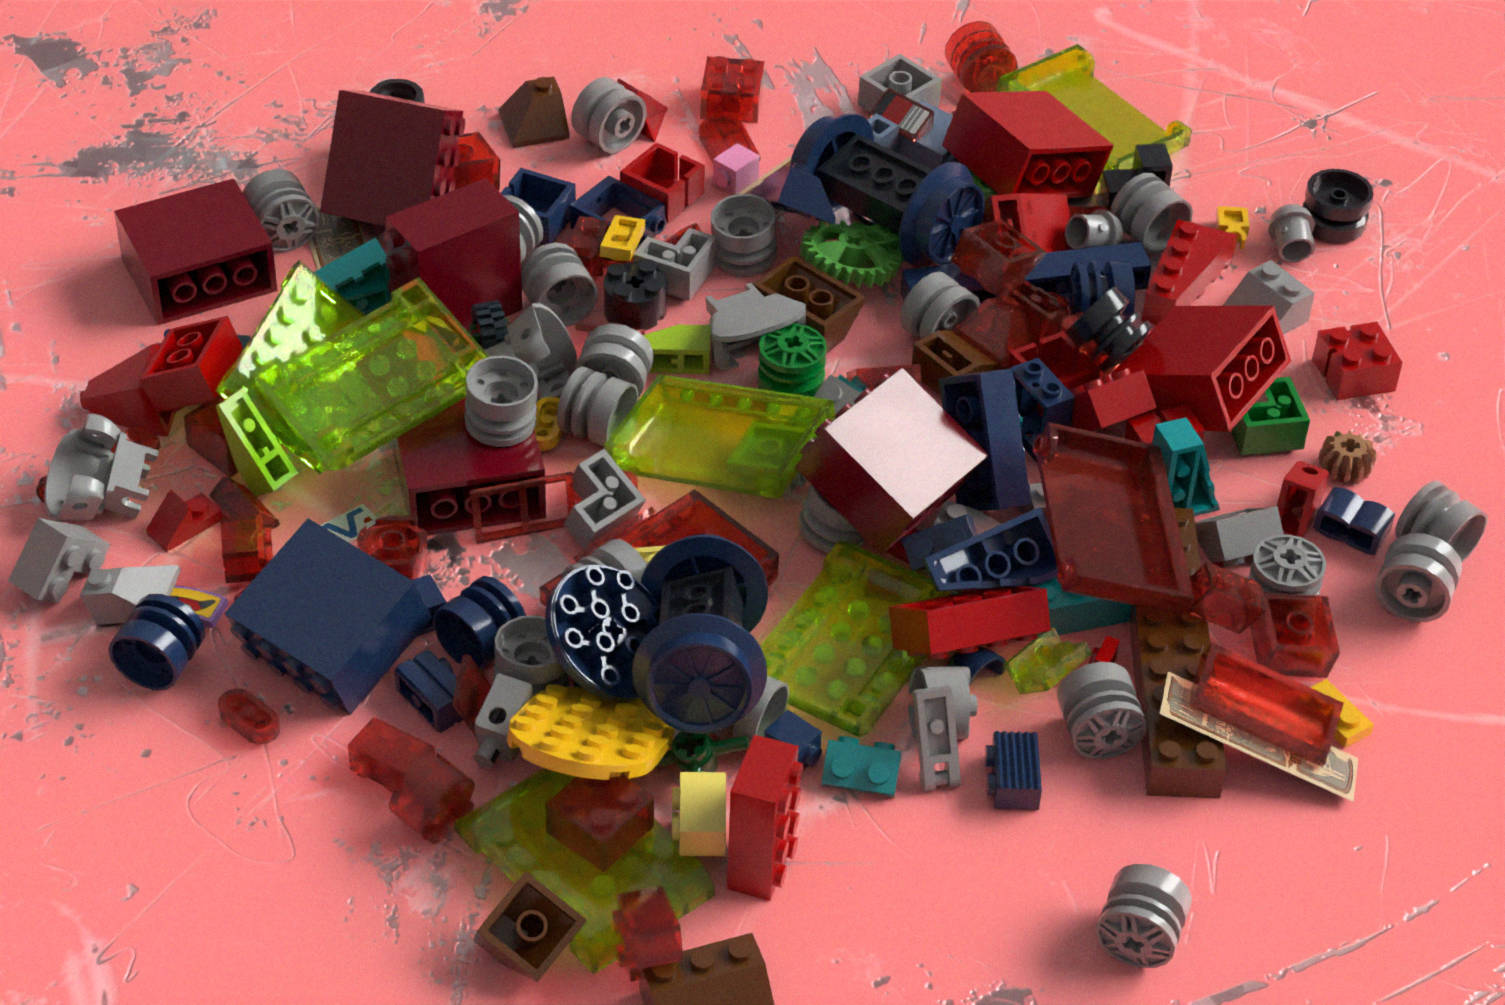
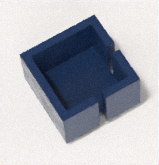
M520 168L508 183L509 187H505L501 194L517 197L532 207L540 218L543 227V239L539 245L553 243L570 221V204L576 201V184Z

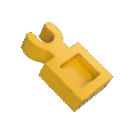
M1217 206V229L1237 234L1236 242L1240 244V249H1244L1250 227L1248 208Z

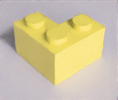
M680 772V787H672V810H679V812H672V840H679V856H725L726 772Z

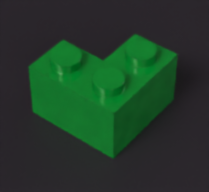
M1291 377L1276 378L1232 429L1231 434L1241 456L1304 449L1310 419Z

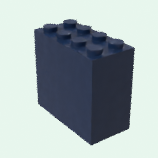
M309 518L306 519L224 613L232 625L229 630L242 642L240 648L246 655L253 660H257L260 657L267 662V666L278 676L283 677L287 674L293 678L294 684L305 693L309 694L313 691L320 695V700L330 709L336 711L340 708L350 715L432 619L414 581Z

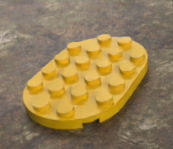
M550 684L546 686V690L536 693L511 718L507 733V743L510 748L519 747L523 753L522 758L552 771L601 780H609V777H619L625 772V776L630 779L643 776L655 768L672 746L676 729L667 725L649 711L641 699L633 702H615L600 698L583 687H563Z

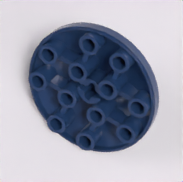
M587 565L571 571L551 591L545 611L546 631L550 645L561 666L573 679L574 687H583L600 698L615 702L640 700L632 675L634 656L642 640L652 629L659 625L660 604L651 592L626 570H619L604 565Z

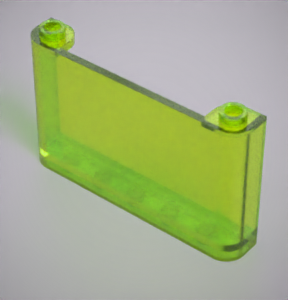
M1079 44L1005 74L998 79L997 92H1049L1111 142L1114 147L1104 170L1132 169L1136 145L1165 143L1168 153L1171 155L1188 147L1190 144L1192 129L1183 122L1175 120L1167 125L1165 131L1094 77V57Z
M658 374L604 444V449L624 474L767 498H780L799 472L795 468V465L803 456L799 451L809 440L818 437L814 432L826 419L835 420L836 412L833 400Z

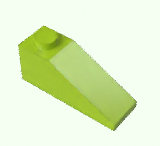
M678 324L643 335L649 341L653 350V364L649 373L709 375L710 325Z
M240 388L216 405L236 469L254 496L273 492L298 474L244 388Z

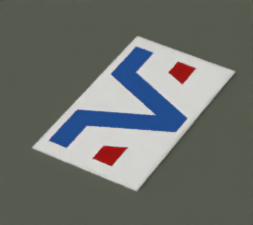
M361 504L320 526L345 541L351 542L384 524L364 504Z

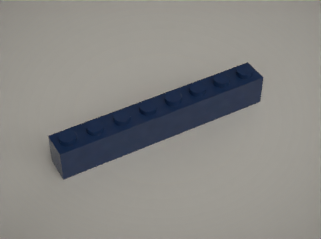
M1141 242L904 269L902 270L900 294L904 302L909 292L922 278L934 272H943L958 282L959 286L964 287L977 296L981 309L1067 299L1071 268L1075 262H1084L1086 268L1089 262H1096L1102 275L1107 261H1129L1134 274L1135 290L1148 288L1152 264Z

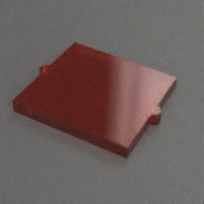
M463 655L459 675L456 676L457 684L452 705L476 737L475 721L492 685L470 655Z

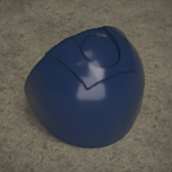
M978 647L976 652L954 653L946 667H968L971 684L974 677L983 667L990 669L998 675H1002L1005 673L1006 661L996 652L984 647Z

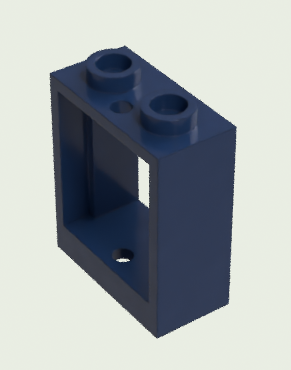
M609 175L570 204V229L599 244L602 243L611 224L610 221L602 218V216L612 208L633 218L645 219V231L636 250L647 237L653 238L660 234L666 226L665 203Z
M1039 358L1011 367L1010 369L1013 371V378L1016 384L1015 392L1018 413L1020 417H1023L1021 435L1025 451L1038 465L1066 456L1075 396ZM1037 401L1044 408L1043 418L1036 411Z

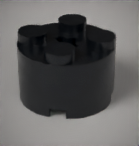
M645 259L640 262L613 263L608 266L604 277V315L609 323L614 324L616 322L636 331H644L655 327L661 317L664 319L666 316L667 280L664 273L657 268L656 262Z

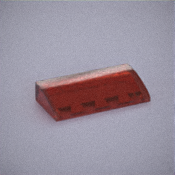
M1211 643L1201 654L1190 697V707L1321 767L1326 764L1344 704L1215 643Z

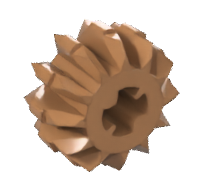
M1349 430L1347 434L1336 431L1334 436H1327L1323 442L1322 449H1320L1318 458L1322 469L1327 470L1331 474L1332 481L1341 479L1346 484L1351 480L1359 484L1362 478H1369L1377 456L1376 450L1373 449V441L1364 440L1363 434L1353 435Z

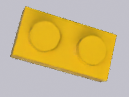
M615 215L600 245V257L610 258L614 261H631L645 231V219Z
M1327 679L1299 693L1297 703L1344 748L1372 734L1374 724Z

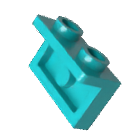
M838 736L837 741L828 740L821 784L822 786L895 797L902 752L895 750L896 746L890 743L874 742L873 747L859 745V740L856 738Z

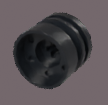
M1116 286L1112 287L1096 301L1065 333L1079 348L1085 347L1092 341L1097 345L1089 357L1091 361H1094L1103 352L1108 356L1098 367L1103 373L1121 364L1144 342L1149 330L1153 327L1148 320L1138 329L1133 326L1142 315L1140 311L1133 313L1127 318L1122 315L1130 301Z

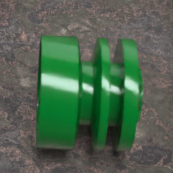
M796 323L762 335L759 342L757 386L759 394L766 402L771 404L772 400L802 403L806 396L814 397L825 382L824 368L827 355L825 338L817 330Z

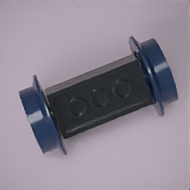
M848 113L839 117L825 116L818 119L803 133L793 151L790 166L793 167L794 163H799L812 169L810 174L819 177L834 213L842 207H846L899 234V248L902 257L913 266L924 267L932 263L947 265L956 261L970 247L980 229L985 210L984 194L979 186L973 184L972 175L966 166L958 162H947L931 170L874 142V134L870 123L859 114Z
M707 534L679 539L663 547L652 557L641 578V584L651 592L661 608L659 625L645 636L637 648L633 661V682L642 703L664 723L686 733L708 734L723 730L742 719L757 705L763 695L767 682L766 659L759 643L750 632L760 622L765 612L768 601V584L764 571L758 561L742 546L723 537Z

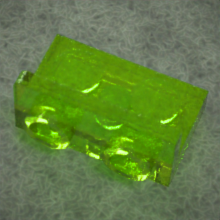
M1051 628V631L1043 632L1036 640L1030 642L1005 663V667L1020 694L1048 691L1087 659L1092 652L1087 642L1072 644L1070 641L1062 642L1056 630Z

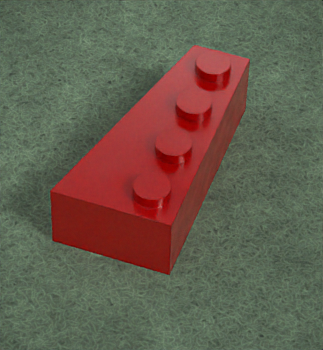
M1177 220L1147 288L1141 321L1146 322L1148 320L1151 324L1157 325L1174 306H1191V303L1196 298L1199 299L1205 293V288L1209 283H1214L1220 276V271L1223 268L1227 269L1232 263L1237 234L1198 225L1194 222Z

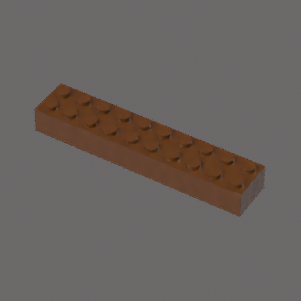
M1125 506L1120 537L1124 575L1134 592L1129 626L1136 696L1147 721V731L1141 740L1146 795L1220 798L1227 770L1223 743L1160 714L1168 672L1207 689L1210 699V691L1217 694L1193 508Z

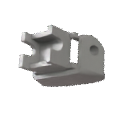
M752 283L745 284L746 291L720 300H715L711 295L705 297L706 310L711 315L710 324L707 325H710L711 352L714 366L724 371L739 367V363L728 351L758 342L762 335L792 323L806 325L805 304L780 294L764 297Z
M532 303L507 327L508 334L504 336L506 341L478 352L477 356L478 360H482L490 356L505 355L518 358L529 364L537 375L538 389L541 396L538 397L537 395V403L545 397H561L563 389L569 377L573 374L578 360L572 339L559 317L549 307L540 303Z
M87 414L80 429L71 430L67 433L54 452L44 491L45 509L49 518L58 522L93 520L95 514H102L103 509L136 519L141 505L129 501V497L141 501H146L150 490L138 487L140 478L145 479L150 471V465L144 464V460L155 462L159 451L126 441L127 434L120 432V429L111 420L102 415ZM115 441H117V446L114 454L110 451Z

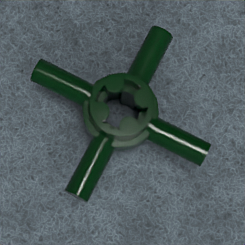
M680 731L672 742V750H668L655 768L675 764L681 772H716L718 768L717 756L748 750L750 745L747 735L713 741L708 734H692Z

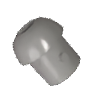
M1287 204L1279 207L1271 216L1268 233L1272 239L1276 240L1278 254L1281 259L1287 262H1300L1309 258L1314 253L1315 244L1312 232L1315 227V221L1310 212L1298 204Z
M1096 210L1091 215L1074 214L1069 218L1065 227V238L1068 246L1073 250L1121 244L1124 229L1121 221L1113 213L1107 210Z

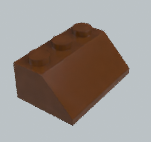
M795 255L753 283L764 297L780 294L804 303L806 306V326L817 330L825 338L827 352L845 339L866 302V296Z
M753 933L639 963V991L645 1005H775L766 964Z

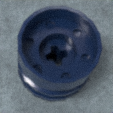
M1107 261L1102 275L1096 262H1089L1087 268L1084 262L1073 263L1068 285V303L1073 324L1114 286L1130 301L1122 315L1127 318L1134 313L1135 282L1132 266L1129 261Z
M482 576L472 582L469 587L464 588L459 596L451 598L435 611L432 617L433 629L444 650L458 664L468 670L477 672L483 670L495 660L494 644L499 628L509 620L526 616V613L515 594L505 584L493 577Z
M148 594L140 599L135 610L129 615L127 622L121 626L112 639L108 648L110 659L119 672L137 685L151 690H167L175 685L185 670L188 661L193 658L196 650L201 646L206 636L205 628L199 616L185 603L164 594Z

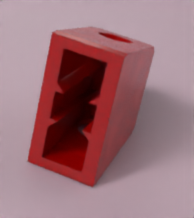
M1297 461L1284 477L1276 505L1278 506L1284 535L1288 534L1304 538L1322 503L1329 477L1327 470ZM1301 507L1303 509L1296 516L1292 513V508Z

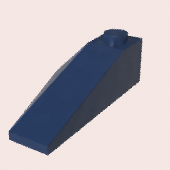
M794 163L793 167L782 166L749 192V194L764 198L777 210L795 213L806 218L814 216L816 217L815 220L834 224L836 220L819 177L811 175L812 169L799 163Z
M1041 507L922 559L937 592L1039 585L1070 571Z

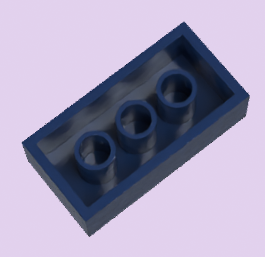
M1012 369L939 378L943 409L989 454L958 492L955 493L957 504L979 511L1002 510L1031 504L1030 484L1025 463V449L1020 428L1021 420L1015 392L1016 384Z

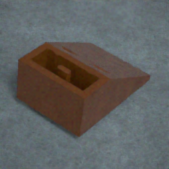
M938 330L913 344L911 373L941 396L939 378L1008 369L1010 352L982 330Z

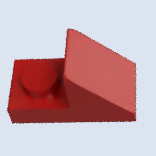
M170 490L146 528L147 535L168 552L222 521V510L202 492L184 501L173 490Z

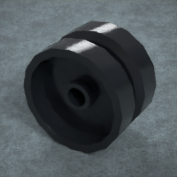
M1332 168L1313 174L1307 182L1305 201L1302 206L1310 212L1315 221L1312 235L1318 239L1336 243L1354 241L1361 237L1367 227L1368 212L1374 196L1373 187L1369 181L1358 173L1345 169Z

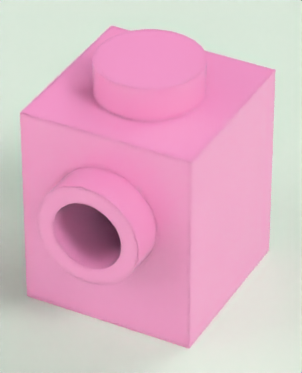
M738 143L713 159V183L736 195L759 179L760 156Z

